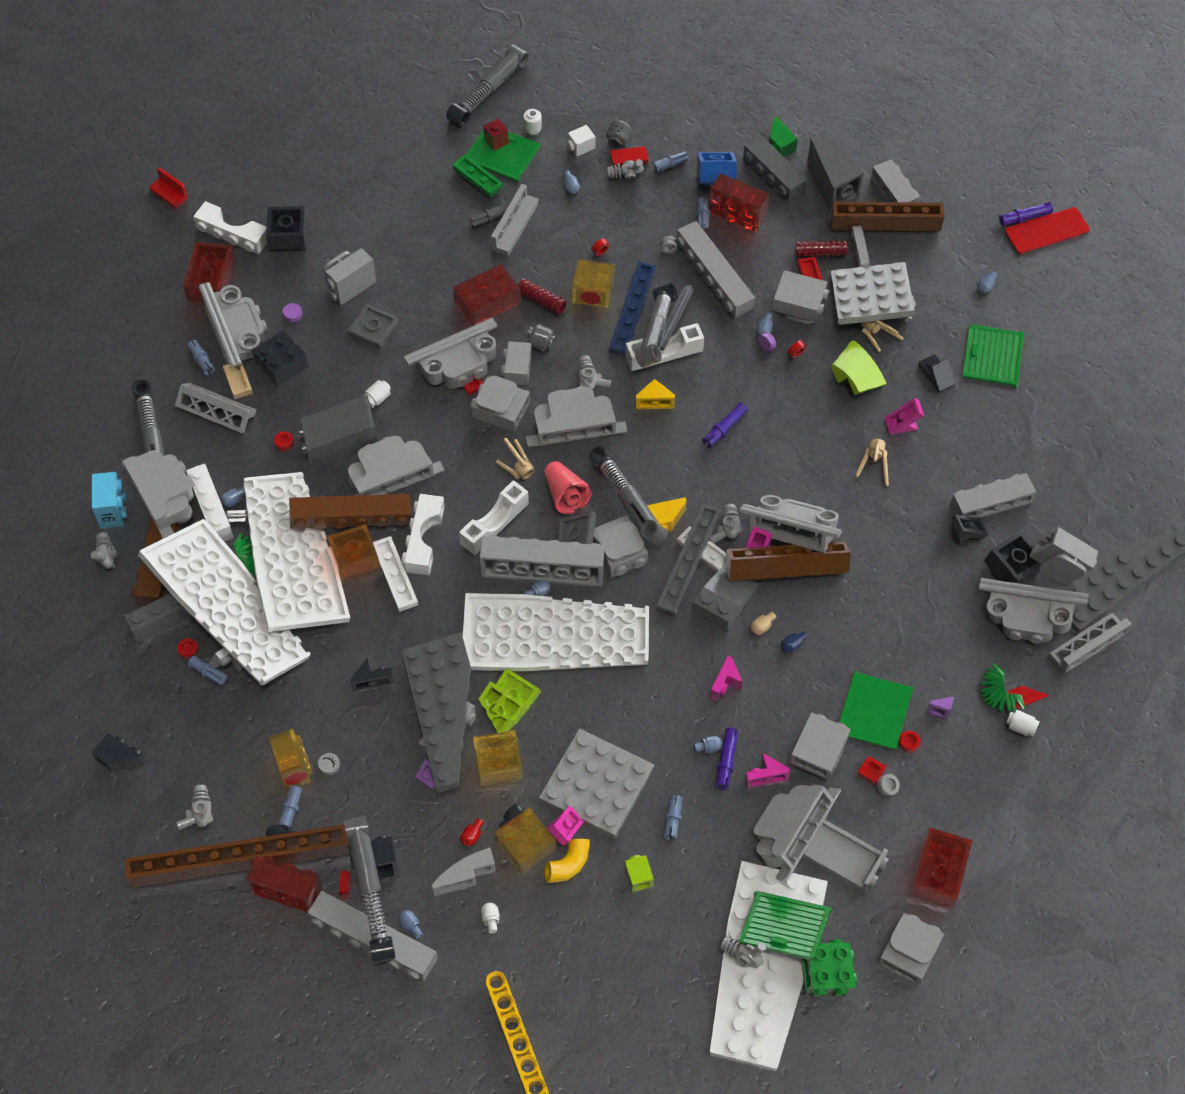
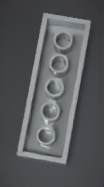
M495 535L483 536L480 552L481 575L487 578L525 581L546 580L551 583L602 587L605 545L597 543H567L557 540L541 541L535 538L529 540L517 537L503 538Z

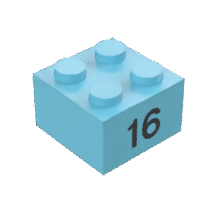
M116 472L92 474V510L100 529L124 526V518H127L128 515L127 508L124 506V502L127 501L126 489L123 490L122 479L118 478Z

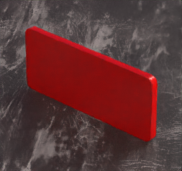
M1072 207L1007 227L1005 234L1016 252L1024 254L1087 234L1090 228L1076 207Z

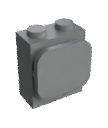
M362 248L353 254L345 251L329 261L324 267L325 280L329 288L328 295L340 305H343L376 283L373 259Z
M784 270L774 297L772 310L783 313L789 320L804 324L816 322L818 315L823 313V300L827 301L829 290H827L828 282Z
M498 376L487 377L484 384L481 383L477 397L473 398L471 402L472 417L515 432L530 404V392L517 388L516 383Z
M627 515L594 529L593 543L605 545L604 565L611 578L624 575L631 569L641 568L648 562V552L644 547V541L636 526L631 523Z
M1058 527L1035 540L1030 557L1041 563L1040 570L1042 573L1059 583L1070 584L1085 576L1087 571L1092 570L1096 566L1098 551Z
M811 712L791 754L790 764L830 780L843 753L851 729L847 728L843 723H835L828 720L824 715Z
M903 913L878 965L919 986L942 941L944 933L938 927L924 923L913 914Z

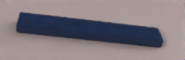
M638 262L609 348V353L625 356L626 343L633 341L656 272V265Z

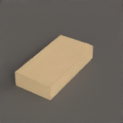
M229 364L223 365L234 399L253 394L243 364L230 367Z

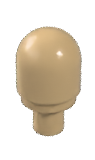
M771 611L766 616H758L750 625L752 633L755 635L764 634L772 626L771 622L776 619V615Z

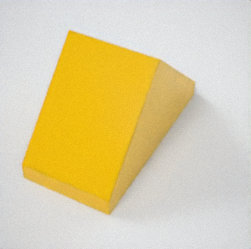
M656 379L636 395V409H674L675 394Z

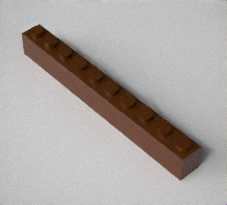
M343 824L125 858L126 879L131 888L348 855L349 842Z

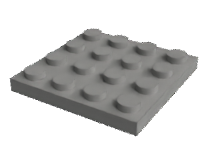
M905 262L831 271L839 325L915 316Z
M579 728L541 793L539 801L560 812H563L570 805L584 821L583 823L616 838L653 772L655 765Z

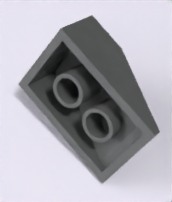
M723 566L702 588L694 600L693 614L728 633L759 584L750 579L729 581L726 568Z

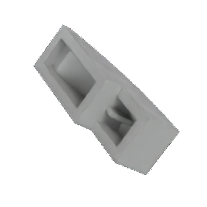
M491 848L478 851L463 858L441 874L432 884L434 896L477 885L476 876L495 872V862Z

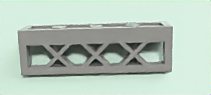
M521 184L491 235L492 251L509 256L538 206L539 199L527 195V185Z
M192 383L181 384L175 403L176 407L241 433L245 432L248 419L255 417L256 409ZM184 394L190 396L192 404L185 405L182 403ZM206 402L209 410L202 412L198 403ZM218 408L223 409L226 417L223 419L218 418L215 410ZM239 415L243 417L240 426L234 424L233 416Z
M1112 612L1050 652L1048 656L1066 674L1126 635L1132 623L1127 618L1120 621ZM1111 620L1115 626L1106 630L1105 624ZM1092 632L1101 634L1093 640L1089 639V635ZM1076 642L1085 644L1081 648L1073 650ZM1059 653L1070 654L1062 661L1057 656Z

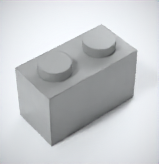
M508 341V349H504L503 360H506V364H502L501 376H505V379L517 385H528L532 356L531 343Z

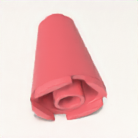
M552 462L547 465L544 474L556 509L563 514L575 513V509L585 507L592 495L589 485L560 462Z

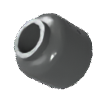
M624 119L612 121L606 133L608 142L616 147L627 144L632 128L629 122Z
M537 324L534 328L530 327L526 335L529 338L528 343H531V347L542 352L546 349L550 350L556 336L553 335L552 329L542 324Z

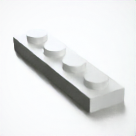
M391 536L372 542L373 549L399 612L418 606L417 598Z

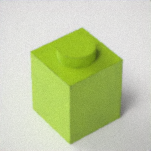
M634 855L625 861V871L632 893L653 887L654 878L647 856Z

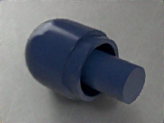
M802 631L799 634L793 633L788 635L781 641V649L785 653H793L801 647L802 641L808 638L807 634Z

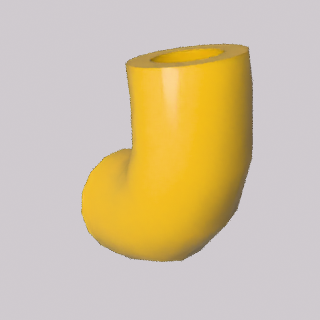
M570 839L567 853L562 859L547 861L544 868L546 883L568 881L578 874L587 861L590 840Z

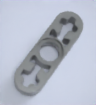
M852 226L851 241L857 267H870L862 227Z

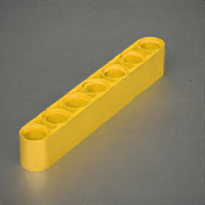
M491 972L486 978L487 992L525 1094H532L529 1091L530 1088L537 1085L542 1088V1091L538 1094H549L506 977L501 972ZM494 981H500L502 983L501 987L499 988H493L491 987V984ZM506 1001L510 1003V1006L506 1009L498 1007L501 1002ZM510 1022H515L518 1026L514 1030H509L506 1028V1025ZM517 1043H523L526 1048L522 1051H516L514 1046ZM526 1064L534 1067L531 1072L526 1073L522 1071V1067Z

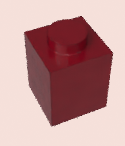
M499 118L483 126L484 141L493 151L509 144L508 128Z

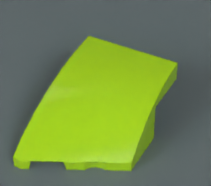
M851 341L838 356V359L831 365L837 382L849 381L855 395L883 387L887 384L871 356L855 341Z
M506 669L496 684L491 681L489 682L479 700L492 721L497 734L503 737L526 713L541 690L516 673Z

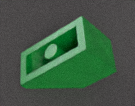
M776 116L773 119L769 143L783 157H786L797 150L798 139Z

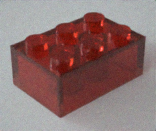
M720 173L710 188V213L727 219L732 223L739 224L746 229L758 232L767 218L769 193Z
M195 243L183 285L187 300L203 302L199 289L200 284L209 282L213 293L219 292L223 287L229 285L236 260L231 245Z
M502 264L453 287L454 301L472 326L521 303V289Z
M930 827L910 896L954 909L973 840Z
M256 855L246 878L252 895L308 913L320 892L323 891L316 872L305 869V871L297 869L295 865L287 862L284 864L278 863L270 856L260 857Z

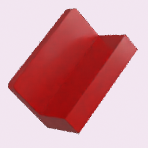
M159 167L157 169L159 179L149 186V190L172 208L177 209L188 199L185 185Z

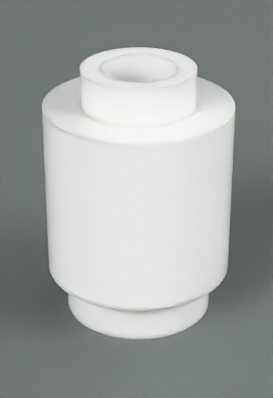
M529 109L524 113V129L527 134L534 136L539 134L542 129L541 113L536 109Z
M377 380L364 392V395H368L370 407L378 406L390 396L391 387L384 380Z
M1016 709L1015 713H1010L1006 724L1010 725L1009 729L1024 736L1030 735L1033 737L1040 721Z

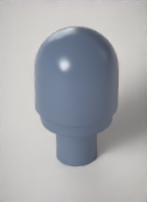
M567 170L563 173L565 177L563 180L564 187L569 194H576L580 189L577 178Z
M991 270L988 275L982 276L977 283V290L982 294L990 292L995 285L997 273Z
M766 312L764 318H761L758 322L756 329L758 336L765 332L771 334L773 328L771 313Z
M244 487L239 490L234 488L224 493L221 499L223 505L233 507L242 501L241 497L245 495Z
M538 580L529 586V590L523 592V594L544 596L549 593L550 584L546 580Z
M718 736L705 737L701 739V743L693 744L694 752L703 751L704 754L716 753L722 749L723 742Z
M409 910L401 912L398 922L403 930L408 934L412 933L416 939L422 937L423 933L419 929L420 923L415 914Z

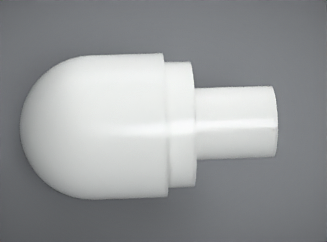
M486 903L481 908L482 922L485 926H488L489 933L493 934L497 932V924L500 919L499 910L494 903Z

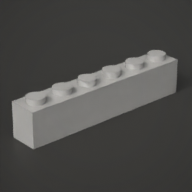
M695 221L678 229L677 245L685 251L688 260L694 263L697 272L704 276L707 285L713 288L716 297L722 300L726 310L729 313L731 312L735 318L753 310L755 305L754 295L698 222Z
M321 891L308 911L310 923L318 929H322V927L327 929L329 934L340 940L343 938L349 941L348 944L357 950L362 948L368 951L367 954L372 957L369 945L372 932H370L368 916ZM386 925L385 929L387 928V930L385 931H387L388 936L392 937L396 959L388 960L386 964L394 970L401 969L405 971L406 975L417 981L420 979L425 981L438 959L437 952Z

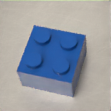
M697 152V176L699 182L708 186L714 183H721V185L736 183L737 160L734 153Z

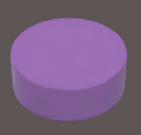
M295 303L286 305L283 309L285 320L288 322L299 321L302 318L301 307Z
M765 332L758 337V343L764 351L770 352L775 349L776 341L770 333Z

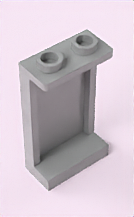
M826 817L802 856L866 893L868 887H874L879 878L876 875L878 870H884L889 861L886 858L887 849L884 848L883 852L828 822Z

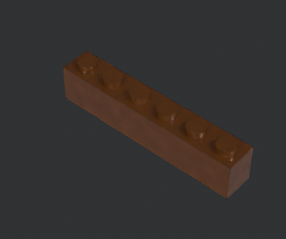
M833 202L831 210V230H851L852 226H861L862 230L941 231L944 221L943 203Z
M410 494L289 498L290 529L404 526L410 524L412 516Z
M151 516L149 517V533L145 534V548L163 539ZM176 522L170 525L174 533L179 531L181 523ZM141 559V567H138L136 573L137 585L133 586L132 596L135 597L138 605L146 606L163 598L166 587Z
M831 542L828 544V549L825 552L798 545L727 549L725 570L729 581L761 580L763 578L779 579L782 577L808 575L820 576L823 574L839 575L841 573H849L851 552L846 542Z

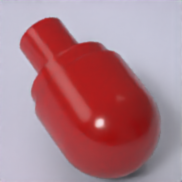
M477 818L473 825L469 824L461 833L460 841L464 846L471 847L480 838L482 833L480 828L484 824L481 819Z

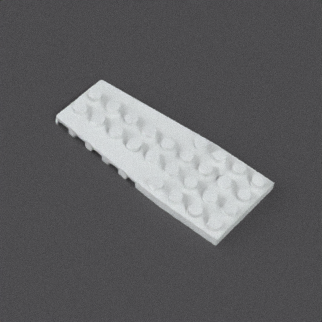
M302 472L244 478L256 582L268 632L350 621L338 568L332 551L327 545L325 532L317 528L290 529L289 498L310 497L309 488L304 482V474Z
M204 519L139 551L138 556L173 597L261 685L270 682L308 660L310 652H305L300 645L301 640L298 636L294 637L289 629L268 632L259 591L255 585L256 580Z
M466 593L463 639L472 670L505 671L509 669L511 671H539L647 665L649 657V606H645V608L632 607V604L616 606L612 605L611 602L595 604L590 600L574 602L569 598L553 600L552 597L526 594Z
M742 861L729 914L726 937L737 941L740 940L755 899V891L823 905L828 881L792 873L785 883L775 878L780 870ZM764 950L761 953L764 964L756 969L752 966L742 967L737 963L736 956L732 959L731 955L729 956L727 952L723 953L709 1054L777 1071L804 981L802 960L799 957Z

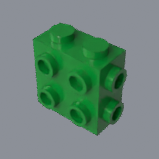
M841 939L830 940L828 943H821L820 941L814 961L801 958L805 994L813 993L814 997L827 996V993H835V996L848 995L849 991L856 988L857 975L853 970L854 952L851 949L850 943H842Z

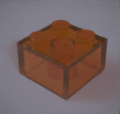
M366 524L328 536L329 546L342 581L380 569L379 558Z

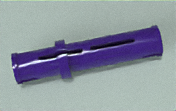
M1051 202L1021 210L1015 209L1013 212L999 215V222L1001 226L1012 223L1019 224L1027 219L1052 214L1054 210Z
M739 402L720 423L712 427V430L702 439L703 444L705 445L709 441L706 447L711 448L720 438H723L726 432L748 412L746 405L741 409L743 403Z
M731 727L725 729L720 763L717 764L718 776L715 787L719 788V790L729 789L730 776L734 770L733 758L739 731Z

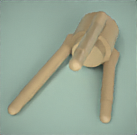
M879 320L861 322V326L864 327L862 332L868 337L878 352L881 349L870 333H876L880 328L899 340H903L898 331Z
M504 438V442L518 460L514 465L515 471L499 460L496 461V464L513 474L516 479L520 477L523 480L528 479L535 471L533 465L529 462L517 439H514V443L522 458L508 439Z
M873 439L870 441V447L866 448L865 455L855 476L859 477L869 455L873 458L874 462L882 457L885 486L888 487L887 451L885 450L886 443L883 440Z

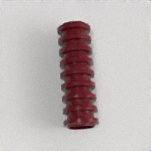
M820 240L813 243L811 241H808V243L797 241L795 244V255L797 258L800 256L811 257L812 255L814 257H817V255L823 257V255L825 257L829 255L831 257H834V255L845 257L847 255L846 240L842 242L840 240H837V242H834V240H831V242Z
M523 278L518 283V294L526 296L533 302L536 301L542 307L546 306V309H551L557 315L564 311L566 307L565 299L552 294L545 288L542 289L541 286H537V284L528 281L526 278Z

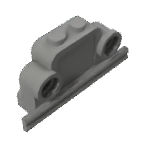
M209 282L200 284L199 289L203 297L204 308L226 363L230 367L242 364L241 361L253 358L252 349L264 342V331H267L265 321L259 317L261 316L259 306L254 305L251 298H241V291L237 286L227 285L221 291L213 293Z
M490 318L403 356L408 366L416 364V367L423 374L427 382L432 385L444 382L450 389L463 387L473 381L474 378L481 379L487 374V362L494 360L496 357V341L487 331L497 328V324L493 318Z
M576 387L574 389L552 392L548 395V405L542 404L536 407L534 411V426L537 435L526 436L527 447H535L627 433L625 421L616 423L611 401L608 397H595L591 388Z
M391 436L361 448L358 451L359 462L353 463L349 467L348 474L349 484L355 490L356 495H384L427 479L445 470L440 461L432 464L418 441H408L404 444L401 437Z
M156 450L123 460L122 465L162 538L164 539L174 534L170 525L176 522H186L192 516V508L188 501L194 496L192 487L195 484L190 475L186 476L185 472L187 470L182 460L178 462L174 455L163 456Z
M766 495L760 499L758 507L743 504L740 508L741 513L751 515L750 533L753 526L772 533V539L820 552H825L828 549L829 542L833 538H838L842 533L841 529H837L839 515L835 511L792 499L782 500L775 495Z
M981 578L979 590L991 592L990 599L987 602L989 619L996 624L1003 623V633L1010 639L1030 640L1036 644L1049 642L1053 637V632H1068L1072 625L1075 605L1087 606L1089 594L985 578Z
M798 785L790 791L789 795L780 793L772 798L756 824L754 833L760 839L757 845V852L763 858L764 863L769 868L782 867L775 877L778 881L785 883L788 881L840 794V789L830 787L827 791L821 785Z

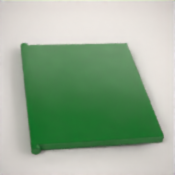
M482 131L466 156L485 170L520 182V177L540 149L541 144L508 131L509 144L493 151L484 141V131Z
M970 324L962 378L1009 385L1017 388L1024 331L1016 332Z
M855 670L840 719V723L851 729L849 738L896 751L913 687L861 674Z
M755 891V899L739 944H750L755 947L759 942H763L766 945L765 950L814 961L829 914L833 912V909L823 905Z

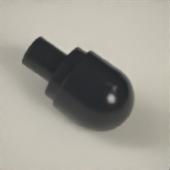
M520 804L512 805L503 815L504 820L499 824L500 828L503 830L516 817H522L523 819L525 816L524 807Z
M271 825L266 830V836L296 831L288 830L284 825Z

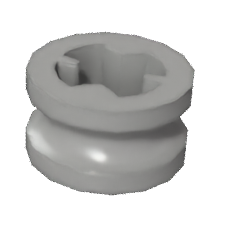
M672 236L662 238L660 240L661 251L665 254L675 252L677 250L676 239Z

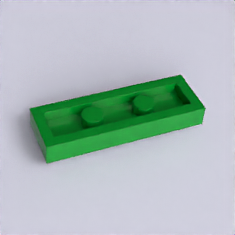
M463 155L452 164L454 171L490 198L503 188L501 181L466 155Z

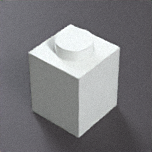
M587 125L568 133L567 146L576 156H580L595 149V135Z

